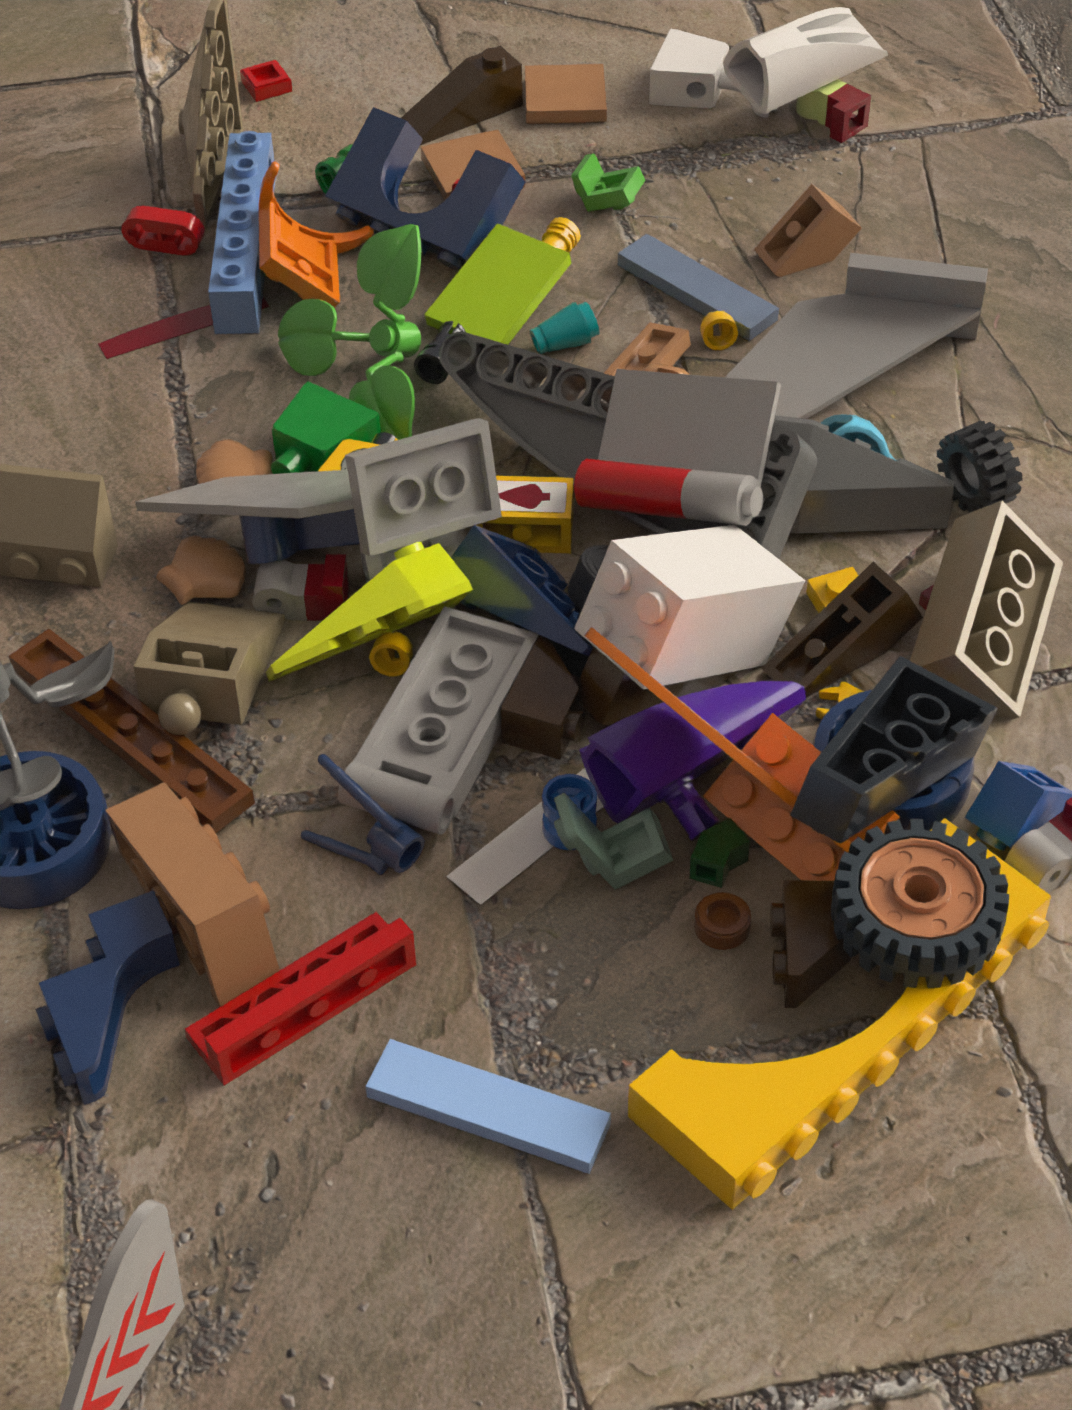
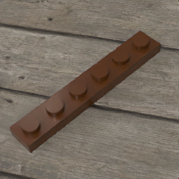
M47 629L9 655L10 663L15 672L31 685L43 677L85 657L51 629ZM112 678L95 694L59 707L154 786L165 782L178 799L187 797L196 811L199 823L202 825L209 824L215 833L219 832L255 804L251 788L187 737L167 732L160 724L158 714Z

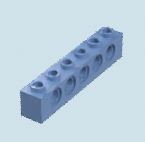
M244 131L229 134L208 290L215 334L259 333L265 273L259 268V193L263 177L271 163L275 161L271 133ZM276 177L273 184V192L275 190Z

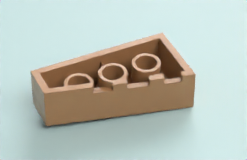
M164 782L105 810L120 854L145 893L154 890L173 935L179 934L185 948L189 952L187 955L190 963L199 976L207 972L212 988V997L219 1007L280 971L264 914L270 912V905L263 889L257 881L251 883L246 881L242 866L233 852L227 854L222 852L221 844L213 828L209 824L200 825L196 811L187 797L178 799Z

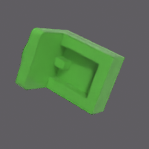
M594 153L585 155L571 176L575 191L581 197L588 212L611 207L614 210L627 207L635 200V195L646 181L639 166L604 173Z

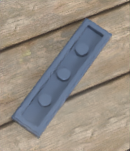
M645 234L618 253V266L706 316L709 312L725 311L734 319L738 328V335L748 341L778 321V307L649 234Z

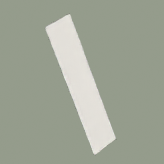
M585 768L576 774L590 781ZM598 796L596 812L603 808ZM542 802L446 877L480 905L483 904L554 847L545 839L542 831L544 813Z

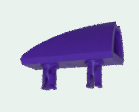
M793 681L739 683L678 697L740 750L744 748L772 713L783 722H786L806 700L804 686ZM665 702L624 718L588 737L590 744L579 749L590 782L595 786L599 800L614 822L620 823L658 802H665L670 807L691 841L695 840L702 831L720 822L719 818L713 814L701 795L695 790L692 782L730 756Z

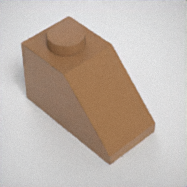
M811 184L754 251L776 276L783 277L833 261L862 227L841 204Z

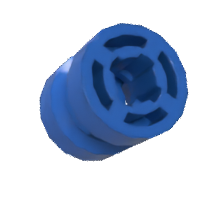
M575 774L558 775L549 780L542 794V808L544 811L542 831L544 837L552 846L562 850L568 849L560 840L555 829L554 821L560 818L554 800L555 797L566 793L595 826L597 825L595 814L597 792L595 786L587 778Z

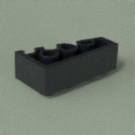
M899 656L810 766L790 816L839 844L843 843L973 758L998 708L908 659Z

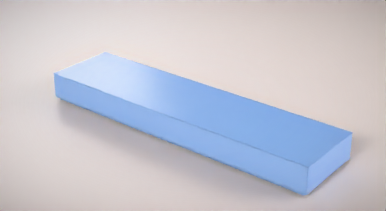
M392 1039L386 1045L366 1084L368 1098L588 1174L591 1172L611 1125V1113Z

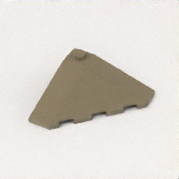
M211 0L207 8L184 109L180 110L178 118L180 134H185L196 217L203 223L205 229L208 227L222 190L229 134L244 132L227 0Z

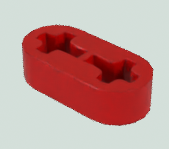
M136 206L132 208L121 228L125 240L135 248L182 256L195 253L205 236L204 225L195 215L185 211L150 206Z

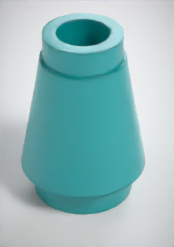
M572 302L537 325V327L530 329V336L538 354L590 344L591 338L600 334L596 317L587 302L578 305L576 302Z

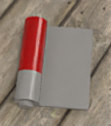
M617 369L598 460H583L575 475L574 494L577 503L581 507L748 525L753 517L758 516L762 508L763 493L760 487L781 384L776 381Z

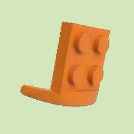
M273 161L263 177L259 193V268L271 280L281 282L297 292L303 300L320 299L328 302L335 308L340 303L337 254L349 251L365 243L373 236L374 229L368 225L354 231L329 233L308 228L293 220L283 211L274 196L273 184L279 170V164Z

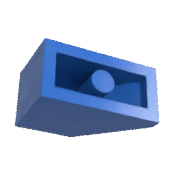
M998 761L964 818L979 827L976 835L981 840L1001 851H1005L1007 846L1013 847L1024 834L1040 828L1061 813L1065 802L1072 797V791L1033 766Z

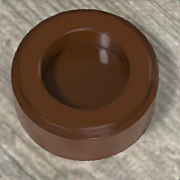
M718 892L704 897L698 903L695 910L694 930L697 937L705 945L714 949L727 950L738 947L748 938L751 927V910L742 898L731 893Z

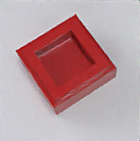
M277 60L240 70L241 82L256 102L293 92L291 79Z

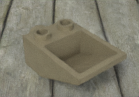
M194 602L186 603L149 632L133 668L140 701L158 714L162 727L173 735L191 733L196 729L200 720L242 725L285 623L284 614Z

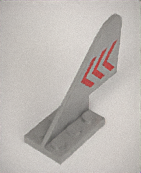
M153 1199L145 1200L129 1218L111 1250L91 1303L59 1410H120L183 1310L184 1301L168 1211L164 1204Z

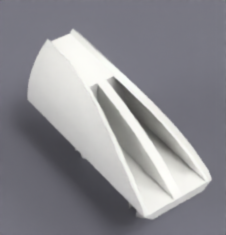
M835 7L817 11L737 43L725 56L723 67L728 78L750 102L754 113L768 118L770 111L776 114L778 107L888 56V52L883 50L852 15L849 8Z

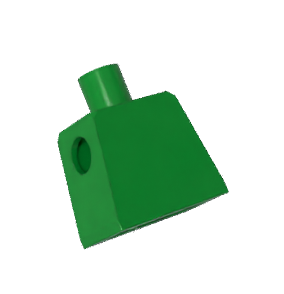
M307 381L273 424L272 437L276 460L271 464L272 473L317 472L343 440L353 439L371 443L375 435L381 432L379 413Z

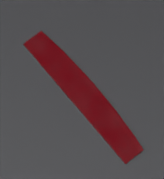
M264 297L262 299L261 309L269 307V304L266 302ZM210 305L203 306L147 324L98 343L106 359L212 326Z

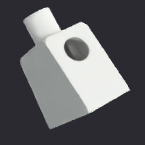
M670 29L650 69L649 104L710 109L715 106L722 89L740 92L725 74L723 60L729 51V46L725 42L677 29Z

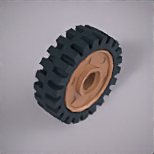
M910 819L908 830H903L900 821L896 820L887 822L884 833L876 826L866 831L864 840L857 837L850 844L849 852H844L836 871L832 892L831 916L832 921H834V932L837 939H844L843 949L850 958L860 953V967L870 972L878 964L880 966L879 978L892 983L896 973L904 975L903 986L916 988L919 977H925L928 988H939L942 985L944 975L953 985L964 980L966 971L973 976L982 969L985 960L990 961L995 954L997 945H999L1007 918L1009 894H1007L1008 882L1005 874L1000 875L1001 864L996 857L986 858L987 847L977 840L972 845L967 846L969 837L967 832L957 828L952 836L945 835L947 824L934 821L932 831L924 830L923 819Z

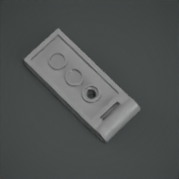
M444 606L353 762L347 766L344 772L394 819L397 818L405 824L439 835L444 834L452 817L455 818L501 734L500 709L539 634ZM339 785L338 800L341 804L368 812Z

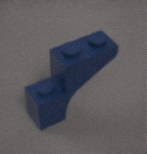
M154 890L88 914L94 937L85 940V944L92 963L39 982L46 1004L35 1009L47 1042L59 1039L63 1050L53 1054L60 1077L65 1088L74 1084L77 1085L84 1105L99 1100L107 1091L124 1010L131 996L149 979L180 965L172 930Z

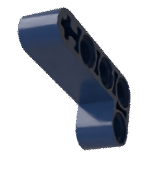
M354 509L304 518L239 516L247 562L251 564L283 560L299 550L360 544Z

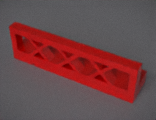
M374 912L185 1028L186 1038L225 1086L416 966L413 931L401 918L387 924L377 912Z

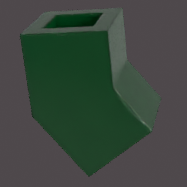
M731 818L701 832L690 857L689 879L722 888L729 871L748 862L750 840Z

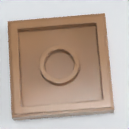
M604 64L525 66L526 123L607 122Z
M498 129L421 146V159L444 201L451 195L452 184L456 179L461 178L475 150L512 164L525 180L523 170Z

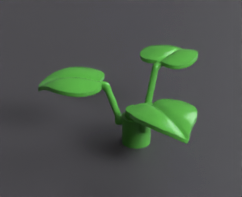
M413 224L375 234L364 243L357 260V277L361 288L367 293L375 294L373 299L374 306L390 320L384 319L377 322L370 330V333L335 331L337 323L335 308L328 302L320 299H306L296 303L285 313L278 329V344L289 365L302 375L318 376L325 373L332 366L337 353L335 340L370 342L371 347L377 354L388 356L366 370L367 380L358 382L352 387L349 400L378 412L381 432L390 433L398 440L412 436L415 396L408 375L403 370L389 365L394 362L401 363L404 358L413 356L419 350L421 344V334L418 327L412 322L405 321L403 314H397L393 311L402 309L410 302L419 281L421 238L419 226Z

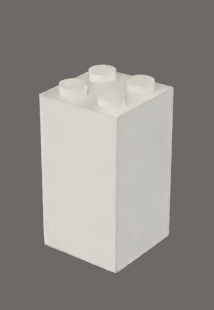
M736 525L611 540L574 629L642 689L648 688L584 636L591 627L663 686L764 666L805 580Z

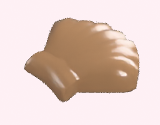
M231 439L216 441L197 460V485L223 477L272 474L271 464L273 455L264 449L253 451Z
M192 535L181 541L172 564L163 567L157 573L156 579L171 590L178 602L183 605L192 598H233L237 596L244 583L246 569L242 557L226 541Z

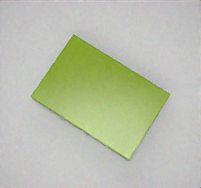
M497 223L424 314L426 323L429 326L440 329L444 322L454 321L448 334H452L459 323L466 333L508 345L572 263L570 253Z

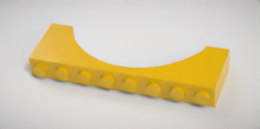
M946 818L941 821V823L947 824L945 835L952 836L958 827ZM969 836L967 846L972 845L976 840ZM987 849L986 858L995 856L1001 864L1000 875H1006L1009 905L1004 930L995 954L989 962L984 961L982 969L972 976L966 971L964 980L953 985L944 975L942 985L939 988H928L925 977H919L916 988L907 987L900 999L880 1019L864 1031L836 1046L803 1057L754 1064L712 1063L682 1058L671 1049L629 1084L628 1117L730 1209L733 1210L747 1196H751L753 1199L759 1197L772 1184L779 1167L791 1157L794 1160H799L806 1155L815 1144L821 1129L831 1120L835 1123L843 1121L853 1111L859 1101V1095L871 1084H874L876 1087L884 1084L894 1073L899 1064V1059L911 1048L915 1051L921 1050L934 1036L938 1023L948 1014L954 1017L961 1014L971 1003L976 989L986 980L991 983L997 981L1006 972L1013 956L1022 947L1029 950L1039 943L1049 927V922L1045 918L1051 895Z

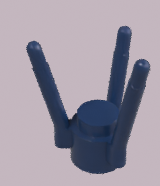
M319 755V764L377 820L370 829L366 839L367 843L371 846V853L309 830L302 831L301 838L318 847L365 864L379 875H382L388 867L397 873H402L409 869L422 853L425 844L424 837L404 822L391 817L327 755Z

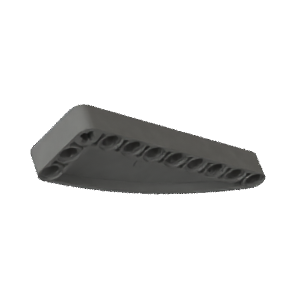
M466 332L453 333L443 341L440 346L439 360L444 369L473 402L527 452L559 476L574 478V481L577 469L583 460H598L615 376ZM546 378L544 384L540 386L542 380ZM586 388L583 396L578 399L580 392ZM773 423L760 488L763 493V503L773 494H776L775 501L768 509L762 510L761 508L758 516L753 517L746 526L622 511L613 512L654 535L736 525L779 559L816 470V453L795 431Z

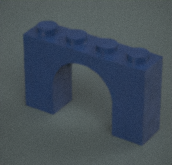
M373 107L325 197L338 208L335 214L339 218L354 226H358L360 221L364 222L374 229V234L408 224L418 225L421 238V255L425 256L426 252L430 251L438 255L437 260L442 264L459 271L461 266L467 262L497 223L503 225L526 181L512 164L475 150L455 189L443 203L434 209L422 213L400 211L398 204L399 185L423 138L408 121Z

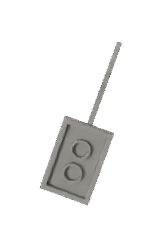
M850 253L845 293L797 302L725 377L779 382L781 388L775 415L807 419L944 336L976 340L988 268Z
M480 418L346 454L347 470L223 477L135 502L137 511L304 518L354 509L361 553L368 556H374L502 517L489 424L487 420Z

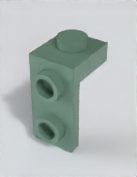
M562 793L554 798L560 816L559 819L554 821V825L560 840L569 851L576 848L588 871L593 876L600 873L615 890L673 861L660 821L650 808L601 832L566 793Z

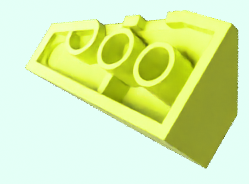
M416 542L394 552L396 560L387 565L272 663L265 672L270 682L377 639L382 633H392L441 613L444 606L454 608L473 590L468 578L439 543L425 549L422 542Z

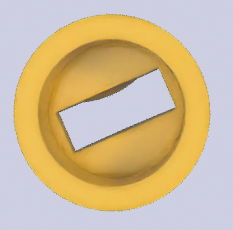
M725 311L709 312L702 319L700 333L707 347L712 350H724L735 343L738 337V328L734 319ZM719 323L720 336H713V325Z
M400 632L382 633L375 640L369 655L371 665L376 671L386 676L404 674L412 660V643L407 636ZM394 650L398 651L400 658H395Z

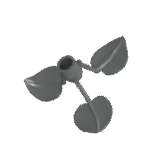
M109 641L108 644L83 659L43 677L30 687L15 673L11 663L2 665L0 661V704L9 697L8 688L10 684L17 688L32 704H39L46 700L50 707L65 706L95 694L108 683L112 675L115 654L112 642ZM0 711V739L12 768L0 772L1 811L16 803L28 802L50 792L59 783L62 770L59 762L51 756H41L22 765Z

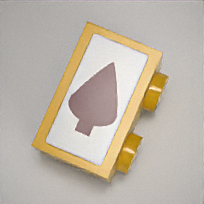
M496 476L502 517L477 524L476 526L535 547L540 553L571 554L574 478Z

